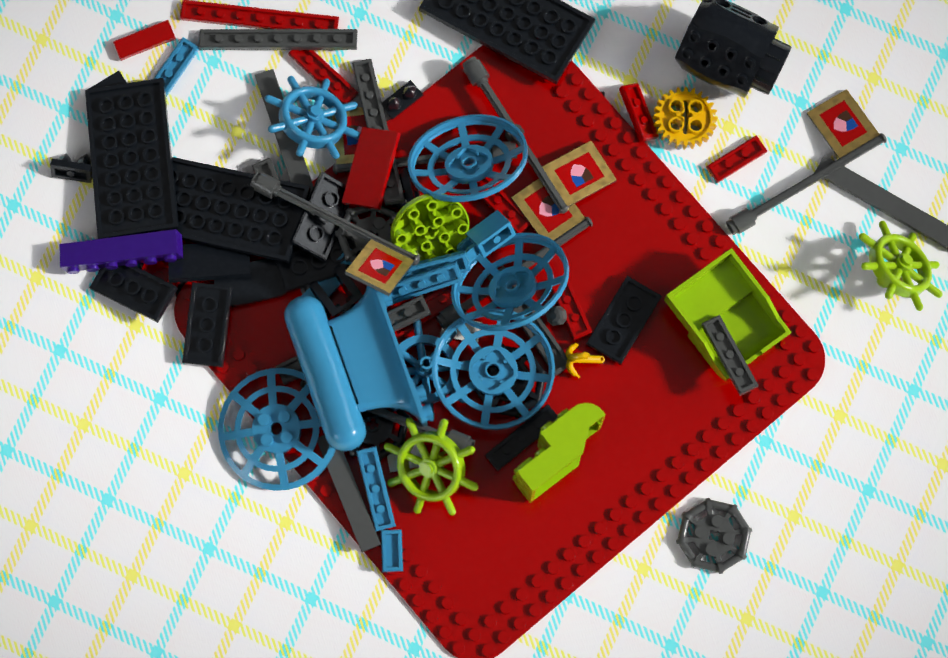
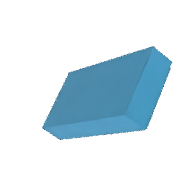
M381 530L382 572H403L402 530Z

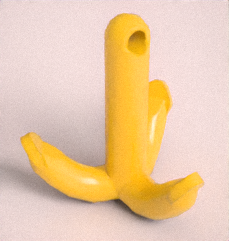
M575 343L566 349V367L572 376L580 378L573 367V363L601 364L605 359L603 356L590 355L587 352L573 353L579 346L578 343Z

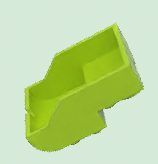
M732 248L668 293L664 300L689 332L688 338L715 373L724 381L730 377L701 326L702 323L720 315L747 365L792 333L780 318L768 294Z
M582 403L576 405L571 410L566 408L557 415L558 418L554 423L549 421L541 427L537 445L540 450L534 454V459L529 457L514 470L515 475L513 476L515 485L529 503L579 466L586 439L601 429L606 414L600 407L591 403Z

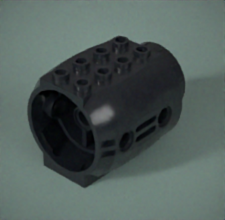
M702 0L674 58L681 69L719 89L746 98L750 88L766 95L770 94L792 47L775 38L780 26L769 22L760 15L728 0Z

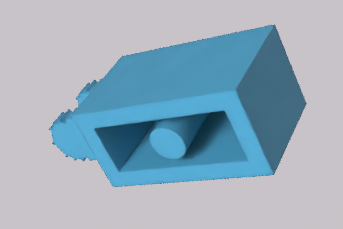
M496 210L465 233L467 237L459 242L457 251L465 250L468 260L478 254L485 258L513 238L516 233L510 221Z

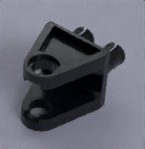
M340 265L335 267L333 273L348 296L346 299L347 303L344 305H334L317 281L308 284L315 298L322 303L329 320L351 309L363 297L362 293L351 278L345 274V270Z

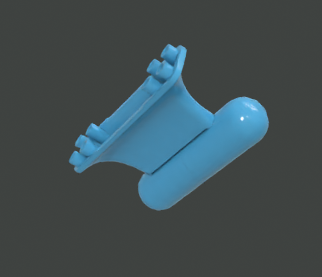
M367 286L363 297L357 304L331 320H328L322 303L312 296H298L290 301L284 312L285 323L326 441L335 450L343 452L359 447L365 439L366 426L361 412L377 408L401 409L415 416L422 427L428 425L427 421L434 419L430 404L421 405L422 401L427 400L424 386L422 384L415 387L413 379L410 378L386 309L388 306L393 305L391 294L387 296Z

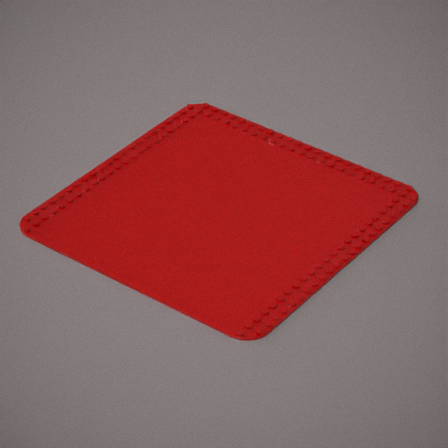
M481 45L425 90L420 99L393 120L391 118L387 121L388 131H395L401 134L395 158L409 157V153L416 141L429 129L446 120L477 114L499 117L482 89L478 86H473L463 71L462 64L475 56L477 60L479 59L489 73L488 84L514 124L520 125L524 130L526 142L541 166L592 141L617 179L616 182L575 203L584 217H589L592 220L593 226H589L560 246L568 260L569 280L592 332L627 276L662 297L621 365L586 345L592 334L573 341L565 322L562 325L552 326L547 321L546 313L540 316L564 353H566V349L570 345L578 343L579 346L573 353L587 352L590 355L603 356L605 359L601 364L573 363V367L580 378L572 376L567 369L554 378L551 392L540 410L548 404L558 415L566 408L571 410L578 404L591 403L600 407L606 415L601 429L586 439L579 466L531 503L515 485L513 476L515 475L514 470L529 457L534 459V454L540 450L537 447L539 439L498 472L485 457V454L525 422L508 429H480L457 419L446 409L441 400L433 403L435 419L427 421V426L438 430L440 421L447 419L448 426L446 432H450L453 429L469 435L471 439L475 440V452L464 457L466 470L464 478L477 483L478 489L473 491L461 485L450 496L456 509L455 515L452 516L448 514L442 500L437 502L425 501L421 513L416 514L414 506L417 497L412 495L402 483L389 487L387 485L388 480L399 476L398 471L390 472L387 457L380 462L396 527L384 530H402L403 572H382L381 545L364 553L442 646L456 658H495L503 653L812 390L822 377L825 368L824 348L815 332L645 142L640 143L636 131L572 60L558 83L554 84ZM489 125L466 126L468 135L481 134L491 136L496 127ZM458 128L439 135L431 143L439 148L446 142L460 137ZM505 130L499 137V140L502 142L507 141L505 139ZM470 141L469 144L484 146L486 142ZM457 144L445 152L451 153L455 149L462 147V145ZM424 148L419 156L432 155L433 153ZM522 153L518 154L517 158L512 159L506 174H513L522 160ZM528 161L520 175L509 186L502 189L510 199L539 179ZM445 162L435 163L434 169L445 168ZM505 162L494 164L492 171L500 173ZM428 164L415 165V169L427 170ZM332 165L324 173L346 185L350 172L337 173L338 175L333 172ZM408 166L397 167L398 173L400 174V169L408 168ZM447 175L435 176L443 185L451 180ZM416 176L418 182L430 191L434 192L439 189L431 182L429 176ZM317 178L312 181L313 186L315 185ZM458 183L453 189H470L467 184ZM449 192L444 193V194L451 195V196L469 195V194H454V193H449ZM383 199L382 206L389 208L395 212L400 211V209H396L392 207V205L385 206ZM482 199L460 202L468 214L469 230L494 213ZM370 211L357 216L359 219L370 217ZM376 212V217H382L385 221L389 220V217ZM531 225L523 232L537 234ZM523 243V253L535 254L545 246ZM515 244L499 248L486 258L491 263H494L503 257L514 255ZM731 248L768 294L780 318L792 332L748 364L759 386L739 396L730 378L724 381L715 373L688 338L689 332L664 301L668 293ZM555 254L548 264L553 271L554 278L564 275V268L559 256ZM250 255V262L266 259ZM514 261L498 267L497 269H500L503 266L505 268L514 266ZM479 262L469 271L462 286L474 287L477 278L485 270ZM535 263L529 269L532 270L537 265V263ZM544 268L535 276L537 283L548 281ZM351 278L362 295H364L367 285ZM487 278L484 280L481 288H485L490 284ZM215 280L187 282L178 293L174 306V317L177 327L184 338L186 335L192 282L214 284ZM340 286L329 298L334 305L339 304L342 306L347 303L346 299L348 296L342 286ZM546 288L536 290L532 299L537 302ZM300 289L289 292L279 298L231 307L223 368L208 366L229 392L248 376L258 371L276 368V365L297 356L285 323L284 312L290 301L298 296H302ZM438 290L423 294L424 299ZM552 291L549 293L545 301L541 304L542 306H544L553 297ZM463 294L465 296V299L460 301V303L462 304L463 302L471 298L472 295ZM490 295L480 301L482 307L492 302ZM416 297L388 306L386 310L388 312ZM475 306L467 310V313L476 311ZM436 317L422 325L423 335H432L440 338L442 327ZM486 317L473 320L482 322V324L497 325V320H491ZM521 327L507 330L516 334L525 343L529 340ZM414 330L409 334L405 335L404 337H402L401 339L397 340L398 344L402 343L404 340L412 336H415ZM495 335L480 337L478 344L481 348L493 346ZM503 337L502 344L504 346L520 347L513 340ZM453 338L449 346L455 352L463 340ZM469 344L461 352L458 361L472 359L475 353ZM424 345L426 356H430L435 347ZM417 347L409 348L406 352L418 360ZM531 348L532 354L548 374L549 367L536 348ZM443 353L440 355V357L446 358ZM405 361L407 368L413 367ZM526 361L524 366L530 372L529 362ZM459 370L457 380L461 388L471 382L468 371ZM450 371L438 372V376L448 382ZM275 374L276 386H285L299 392L301 391V378L284 385L280 375ZM267 375L250 381L238 393L247 399L256 391L267 387ZM429 379L432 394L435 393L436 390L433 381ZM534 382V386L531 390L534 393L536 388V382ZM547 383L544 384L543 393L545 391ZM475 391L467 394V397L472 401L483 405ZM276 392L277 404L288 406L295 398V396L288 393ZM268 393L258 397L251 404L259 410L268 406ZM309 393V394L307 395V398L310 400V402H311L312 405L314 406V403H313V401H312L311 395H310V393ZM527 396L522 403L524 404L531 398ZM500 400L498 406H503L511 402H504ZM459 401L451 404L464 417L479 423L481 422L482 411ZM301 403L295 412L301 421L311 420L308 409ZM246 411L249 414V416L254 420L255 417L251 415L248 411ZM407 412L414 421L419 422L415 416ZM491 413L489 424H503L517 419L512 416ZM372 419L371 422H367V425L370 426V429H374V427H378L379 425L376 423L375 419ZM275 423L272 426V432L275 435L281 433V424ZM394 423L392 434L398 436L400 424ZM319 427V437L324 435L322 427ZM313 428L302 429L299 441L306 447L309 446ZM408 428L405 442L412 437ZM390 438L379 445L380 449H384L385 443L392 444L393 441ZM424 442L430 454L433 447V443ZM317 443L313 452H315L317 455L323 458V455ZM362 444L360 449H367L375 446ZM294 447L284 453V457L289 463L302 455ZM344 451L374 526L358 457H351L349 451ZM307 458L306 461L294 469L303 478L318 465ZM452 462L444 465V468L453 472ZM326 467L318 477L307 483V485L358 544L330 472ZM423 475L415 477V480L420 485L423 480ZM440 476L445 488H447L451 480ZM431 478L428 489L438 491ZM380 530V531H376V534H377V536H378V538H379V541H380V543H381V530Z

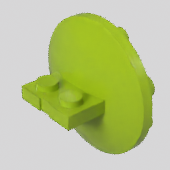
M429 194L418 196L404 205L394 218L390 232L391 243L416 256L419 255L420 261L458 252L457 245L467 237L465 233L469 231L468 214L460 202L437 200Z

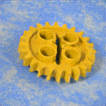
M685 86L682 92L677 87L675 93L670 89L668 95L663 94L662 100L659 99L657 101L658 106H655V114L653 115V119L657 120L653 126L659 127L656 133H663L661 140L668 138V145L674 142L676 149L679 145H682L683 150L686 149L687 145L694 149L695 143L699 147H701L702 141L707 143L709 137L713 136L714 132L712 130L716 129L717 125L715 123L718 120V117L714 116L717 110L711 109L714 103H707L709 96L702 98V91L695 94V88L688 92L687 86ZM684 102L687 103V109H686V120H688L687 123H686V133H687V134H684V133H683L684 122H685V118L683 117V114H684V111H685ZM671 106H677L680 110L674 111ZM691 107L698 108L699 112L692 111ZM676 124L680 129L675 130L671 125ZM691 126H697L699 128V131L693 130Z

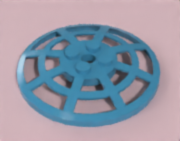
M484 114L459 116L437 124L416 141L409 153L408 171L411 181L423 194H429L434 199L447 202L474 201L501 191L520 175L527 162L528 146L520 129L503 118ZM489 125L496 127L491 136L481 134L468 135L466 126ZM458 128L460 137L446 142L439 148L431 143L439 135ZM505 130L512 134L520 143V146L509 151L508 147L499 140L502 132ZM483 141L486 144L484 146L470 145L469 142ZM457 144L462 145V147L455 149L450 154L445 152ZM495 145L504 154L493 158L490 150ZM424 148L433 153L428 162L427 170L415 169L417 158ZM522 153V160L513 174H506L510 168L511 158ZM439 157L445 160V168L434 169ZM505 161L500 173L492 171L494 164ZM447 175L451 180L443 185L435 176ZM416 176H429L431 182L439 189L434 192L430 191L418 182ZM486 177L493 179L483 186L478 187L477 182ZM500 180L503 181V182H501L500 184H498L497 186L492 187V188H490V189H488V190H485V189H487V188L493 186L494 184L498 183ZM458 183L469 184L470 189L460 190L453 189V187ZM449 192V193H454V194H469V195L451 196V195H444V193Z
M516 233L513 238L499 247L502 248L515 244L514 255L503 257L494 263H491L480 254L469 259L471 269L479 262L485 270L477 278L474 287L462 286L469 271L461 273L463 276L462 282L452 285L451 298L457 314L470 326L487 331L510 330L536 320L558 301L566 288L569 278V264L562 248L549 237L540 234ZM523 243L540 244L548 247L550 250L541 258L534 254L523 253ZM555 254L559 256L564 268V275L554 278L553 271L548 264ZM514 261V266L505 268L502 271L497 269L504 264ZM522 261H532L537 263V265L530 270L522 266ZM544 268L548 281L537 283L535 276ZM491 274L493 279L489 287L481 288L484 280ZM560 284L553 297L542 306L541 304L548 297L552 286ZM546 288L537 302L532 299L536 290ZM460 293L472 295V301L476 310H487L472 312L466 315L460 304ZM479 295H490L492 302L482 307L479 302ZM523 304L530 307L520 313L513 314L514 308ZM496 307L505 309L504 316L494 315L489 312L492 308ZM532 311H536V312H534L533 314H531V315H529V316H527V317H525V318H523V319H521V320H518V321L509 323L510 320L523 317V316H525V315L531 313ZM483 315L488 319L501 321L500 325H487L472 320Z
M492 308L489 313L504 316L505 309ZM479 309V310H476V311H473V312L484 311V310H487V309ZM525 316L513 320L518 321L525 318ZM461 317L458 318L440 337L432 358L433 384L442 404L460 421L472 427L485 430L508 429L530 419L546 402L555 378L554 355L544 333L536 324L530 322L524 326L535 335L526 343L516 334L507 330H480L471 334L465 325L466 322ZM458 329L464 340L456 348L452 360L440 357L446 341ZM495 335L493 346L481 348L475 340L483 336ZM503 337L513 340L520 347L510 353L501 347ZM539 342H541L547 356L548 374L536 373L535 359L530 349ZM469 344L475 353L470 363L458 361L461 352ZM524 354L527 356L530 372L518 371L516 360ZM438 365L450 368L451 381L456 392L447 398L443 394L439 383ZM492 365L497 366L499 373L495 376L489 375L487 372L488 367ZM456 369L469 372L471 382L462 388L457 380ZM516 379L526 380L528 384L525 390L517 397L511 387ZM534 382L547 383L541 399L534 408L528 411L522 402L530 394ZM477 389L485 394L484 404L480 405L467 397V394ZM504 393L511 402L503 406L491 407L494 395ZM462 399L470 407L482 411L481 422L479 423L464 417L451 404ZM515 407L522 415L517 420L508 423L489 424L490 413L505 412Z
M270 368L248 376L230 392L220 413L218 438L225 460L240 478L262 489L283 491L299 488L318 477L327 467L336 450L329 445L324 458L313 452L319 438V427L322 426L314 406L307 398V395L310 393L307 384L300 392L290 387L276 386L275 374L293 375L306 381L303 373L288 368ZM267 375V387L256 391L247 399L238 393L250 381ZM276 392L288 393L295 396V398L288 406L277 404ZM268 393V406L259 410L251 404L258 397ZM233 399L241 406L235 421V431L224 432L225 415ZM301 403L308 409L311 420L301 421L295 412ZM245 411H248L255 417L252 428L241 429L243 415ZM275 423H280L282 431L280 434L275 435L272 432V426ZM313 428L309 446L306 447L299 441L302 429ZM253 436L258 446L252 455L245 448L242 438ZM236 439L241 453L248 460L242 470L231 459L225 441ZM294 447L302 453L295 461L285 464V452ZM264 451L275 453L277 466L267 465L258 460ZM307 458L318 465L307 476L289 483L287 470L299 466ZM254 466L265 471L278 472L280 484L263 483L248 475Z

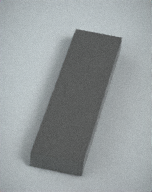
M718 315L702 323L701 326L739 396L757 388L759 385L721 316Z

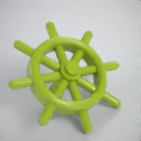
M880 221L878 225L883 236L877 241L865 233H860L859 239L870 247L869 262H863L861 268L863 270H873L877 277V284L882 288H887L885 292L886 299L890 300L894 294L911 298L915 309L922 311L923 304L919 297L922 292L927 290L936 298L943 296L942 291L931 284L932 269L939 268L940 263L938 261H928L924 252L914 243L916 240L914 232H911L908 238L899 234H891L886 222ZM912 279H913L915 282H917L918 285H914L913 282H912Z
M407 418L405 422L412 437L401 448L391 443L384 444L386 451L398 456L397 471L399 476L389 479L387 485L394 487L402 483L412 495L417 497L414 506L416 514L421 513L425 501L437 502L442 500L448 514L451 516L455 515L456 509L450 496L461 485L473 491L478 489L477 483L464 478L466 471L464 457L473 454L475 448L474 446H468L460 450L455 442L445 435L448 426L447 419L440 421L437 432L424 431L419 433L414 420ZM424 442L433 443V447L430 454ZM415 445L417 446L421 457L411 453ZM409 461L418 465L419 467L410 470ZM452 462L453 472L445 469L444 465ZM423 475V480L420 485L415 480V477ZM440 476L451 480L447 488H445ZM431 478L438 491L428 489Z

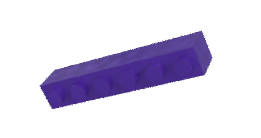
M176 229L59 244L60 268L68 274H78L79 271L84 270L96 272L100 268L113 270L117 269L118 266L124 265L126 267H136L140 263L153 265L157 264V261L175 262L177 259L183 258L182 234Z

